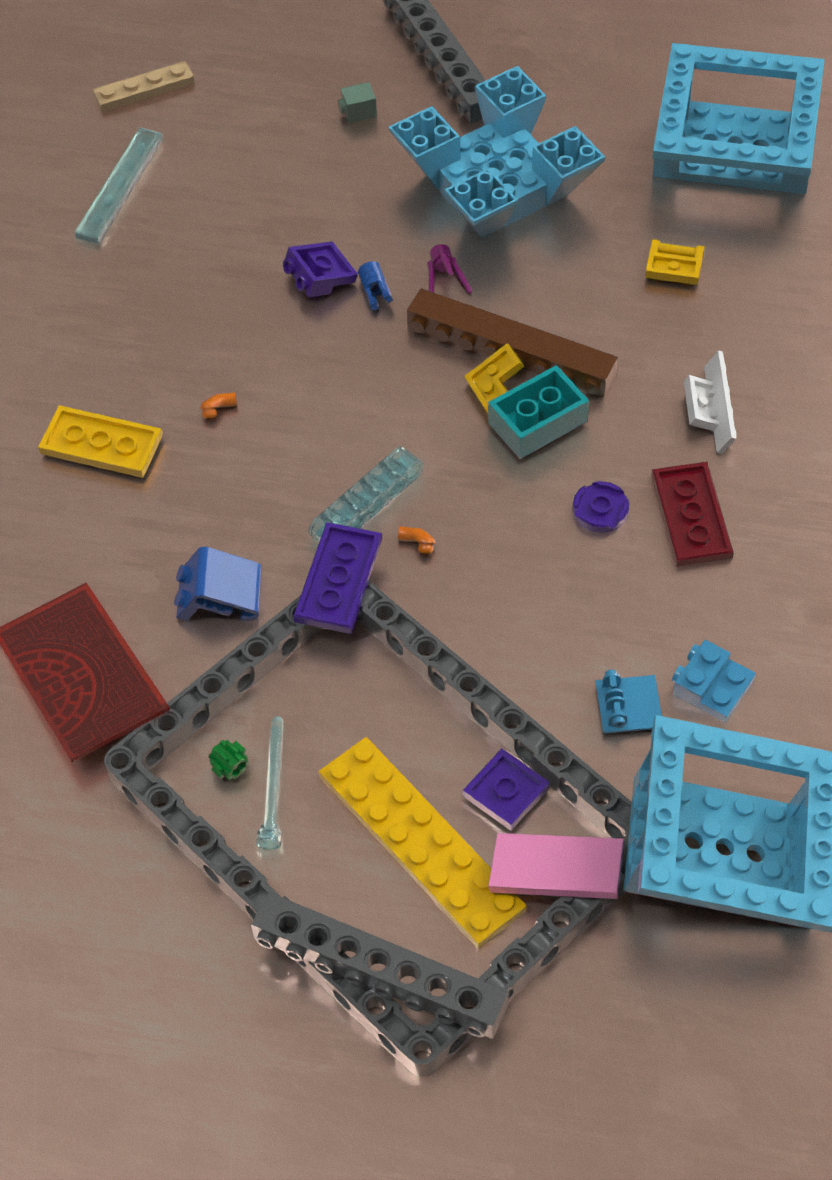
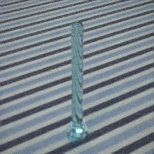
M279 716L274 717L271 721L264 824L258 829L256 845L264 850L278 849L281 847L282 832L276 824L283 737V719Z

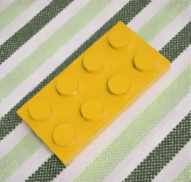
M59 405L38 449L42 455L143 478L163 433L162 428Z

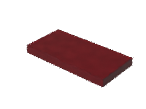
M708 462L652 469V479L676 567L732 559L734 551Z

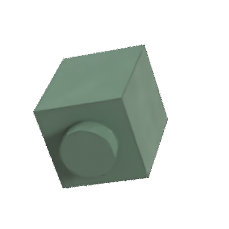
M370 82L340 88L341 99H338L340 114H345L348 123L377 117L376 97Z

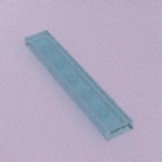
M139 127L75 231L77 239L95 244L101 243L162 143V133Z

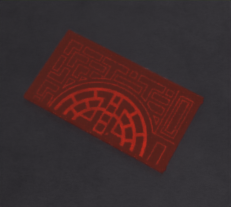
M87 582L0 627L1 648L72 763L170 710L169 705Z

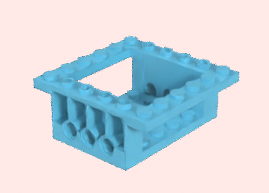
M672 43L653 148V177L806 194L812 167L825 59ZM694 69L796 80L791 112L691 101Z
M656 715L652 723L650 750L637 771L633 782L623 891L831 933L832 752ZM688 753L803 777L805 782L790 803L683 782L684 754ZM685 838H694L698 841L700 848L691 849L686 845ZM716 844L726 845L730 850V855L720 854L716 849ZM746 851H756L760 855L761 861L754 862L750 860Z

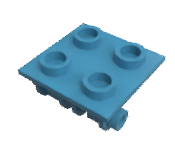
M607 670L602 680H595L603 734L652 729L655 716H662L655 675L621 678L616 670Z

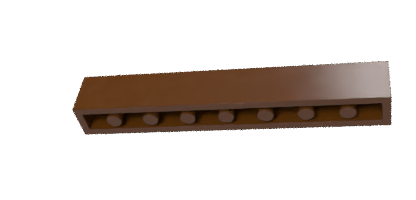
M420 288L407 309V327L417 333L435 337L440 341L452 343L465 350H471L490 357L508 343L524 365L522 369L539 375L557 365L577 388L590 394L605 397L617 376L618 356Z

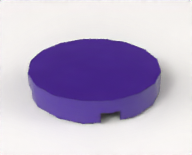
M597 481L592 482V485L587 487L585 485L577 491L574 496L572 511L575 520L583 528L591 532L605 533L614 531L624 524L628 518L630 502L619 486L610 482Z

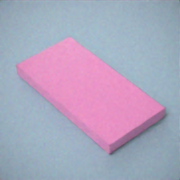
M497 833L488 886L490 893L618 899L624 840L619 838Z

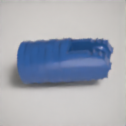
M370 261L361 265L358 269V275L371 309H379L376 296L382 295L388 303L392 302L393 298L380 264Z

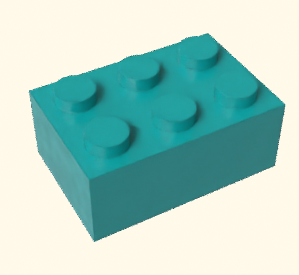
M557 365L488 402L489 425L519 459L588 422L589 400Z

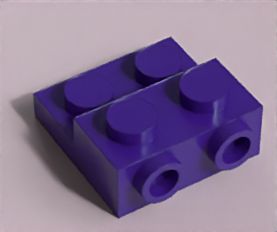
M333 241L288 247L283 261L284 272L294 277L297 289L304 291L308 297L331 294L333 286L355 283L358 277L357 272Z

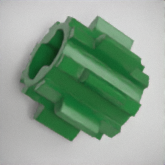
M229 740L220 741L219 744L212 748L208 756L210 764L213 766L211 770L221 779L224 776L229 780L238 778L249 765L247 755L245 754L246 749L237 741L233 744Z

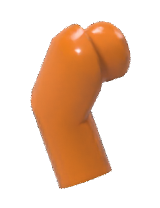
M399 526L398 541L418 542V551L420 553L431 554L433 552L435 539L421 528Z

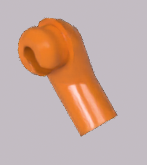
M236 393L215 394L202 402L200 406L202 417L204 419L215 418L217 416L216 408L237 406Z

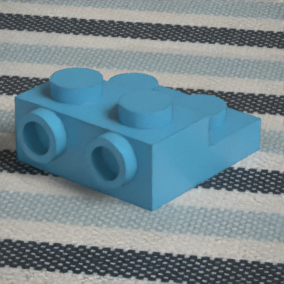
M704 640L700 646L697 644L693 645L687 656L689 663L686 667L680 665L676 669L672 677V682L675 683L673 695L726 723L755 681L756 673L730 660V652Z

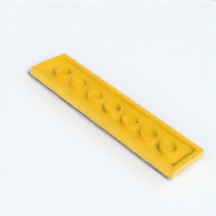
M367 737L318 771L320 779L477 949L481 948L527 912V905L516 894L490 893L488 886L491 867Z

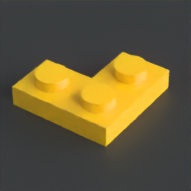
M507 343L464 377L488 413V402L508 392L503 382L521 370L524 365L513 348Z

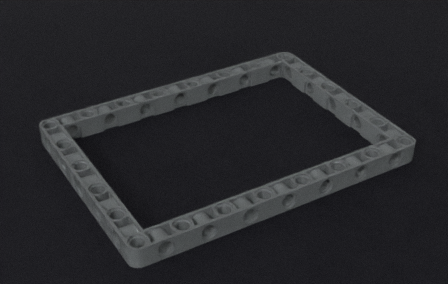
M369 581L356 620L521 762L549 781L550 786L610 838L624 840L618 892L619 898L625 892L623 890L632 802ZM300 596L162 707V711L149 717L112 747L104 758L106 771L111 783L253 920L269 892L280 895L268 885V879L244 856L241 855L239 857L227 846L224 837L201 816L197 817L185 806L184 799L160 777L156 778L150 770L323 629L294 622L293 616ZM465 689H472L473 691H471V692H466V691H464V690H465ZM513 725V726H516L517 728L510 729V728H507V726ZM172 727L171 730L164 731L165 728ZM560 763L561 766L555 767L550 764ZM120 765H127L124 768L117 769ZM604 801L608 804L598 805L595 802ZM160 803H167L163 807H156ZM200 842H208V844L203 847L196 846ZM245 881L251 883L247 887L238 886L240 883ZM561 896L536 919V924L521 939L517 937L490 962V968L478 979L509 991L510 1001L617 899ZM561 921L565 922L568 926L558 928L553 924ZM291 927L288 929H284L282 932L290 934L293 933L296 930V928ZM316 939L311 944L314 946H321L326 941L323 939ZM345 952L341 954L343 958H350ZM304 959L296 961L394 1057L416 1076L426 1077L433 1074L473 1036L466 1031L465 1027L456 1023L445 1024L437 1018L428 1026L425 1024L417 1026L402 1012L401 1006L393 998L381 997L374 989L363 984L362 986H355L346 981L344 976L337 973H324L317 969L313 963ZM511 964H520L521 966H523V968L521 970L514 971L509 969L508 966ZM466 1001L460 1006L463 1008H475L477 1005L474 1002ZM373 1007L384 1009L382 1013L377 1015L368 1012ZM419 1051H427L431 1054L426 1059H418L414 1056Z

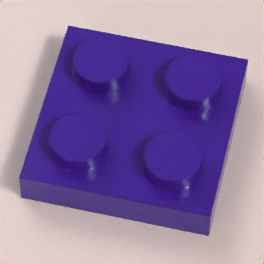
M501 748L463 789V797L512 831L550 789V782Z

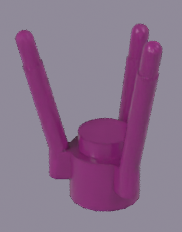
M438 244L432 247L430 250L431 260L427 263L429 269V291L434 292L436 269L440 272L447 271L448 275L452 276L453 268L466 291L471 294L472 289L459 268L456 258L452 257L450 248L445 244Z

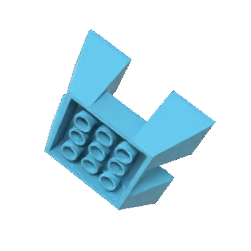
M519 66L475 85L484 126L462 137L455 132L433 106L388 127L390 133L425 176L481 238L568 196L605 161V156L576 126L541 143H538L533 138L531 133L546 101V94Z

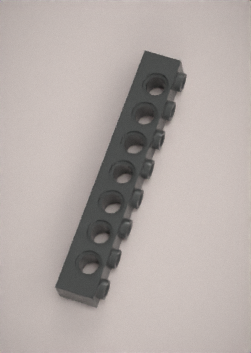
M383 0L385 7L392 11L396 23L401 24L404 28L406 37L408 39L411 38L417 53L422 54L427 67L434 71L438 83L443 84L449 99L455 101L459 113L462 116L464 115L470 124L482 120L475 85L486 80L430 1Z
M270 892L251 924L254 939L261 946L268 949L275 947L285 951L288 957L296 961L304 959L313 963L317 969L324 973L331 974L334 972L342 975L346 981L355 986H362V984L374 989L381 997L399 999L412 1010L418 1012L425 1010L434 1014L439 1021L445 1024L456 1023L465 1027L467 1032L476 1037L486 1036L493 1039L509 1005V991ZM287 927L296 928V930L290 934L282 932ZM316 939H323L326 941L321 946H314L311 944ZM347 951L355 953L352 958L346 959L341 957V954ZM374 964H383L386 966L381 971H374L370 969L371 966H373ZM405 976H412L416 979L410 984L400 981ZM434 989L446 991L444 995L438 997L430 994ZM466 1001H471L477 1006L473 1009H464L460 1005Z

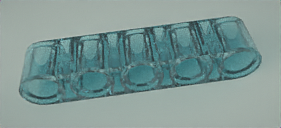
M397 447L318 515L311 523L308 534L319 542L326 522L362 528L420 476L424 469V462L404 447Z

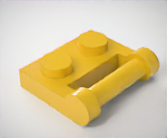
M652 239L645 278L698 285L705 246L687 247L660 243V240Z

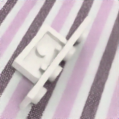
M718 350L704 366L706 379L689 375L683 382L689 424L714 431L717 454L722 455L736 440L737 432L734 427L733 408L731 407L730 388L727 382L723 352Z

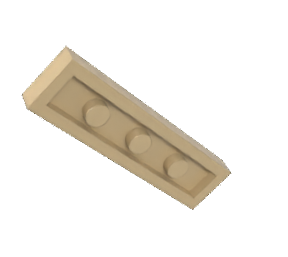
M183 61L95 88L93 92L101 111L104 112L195 84L187 62Z

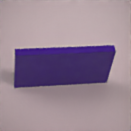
M326 522L293 616L294 622L349 634L352 633L383 539L382 533Z

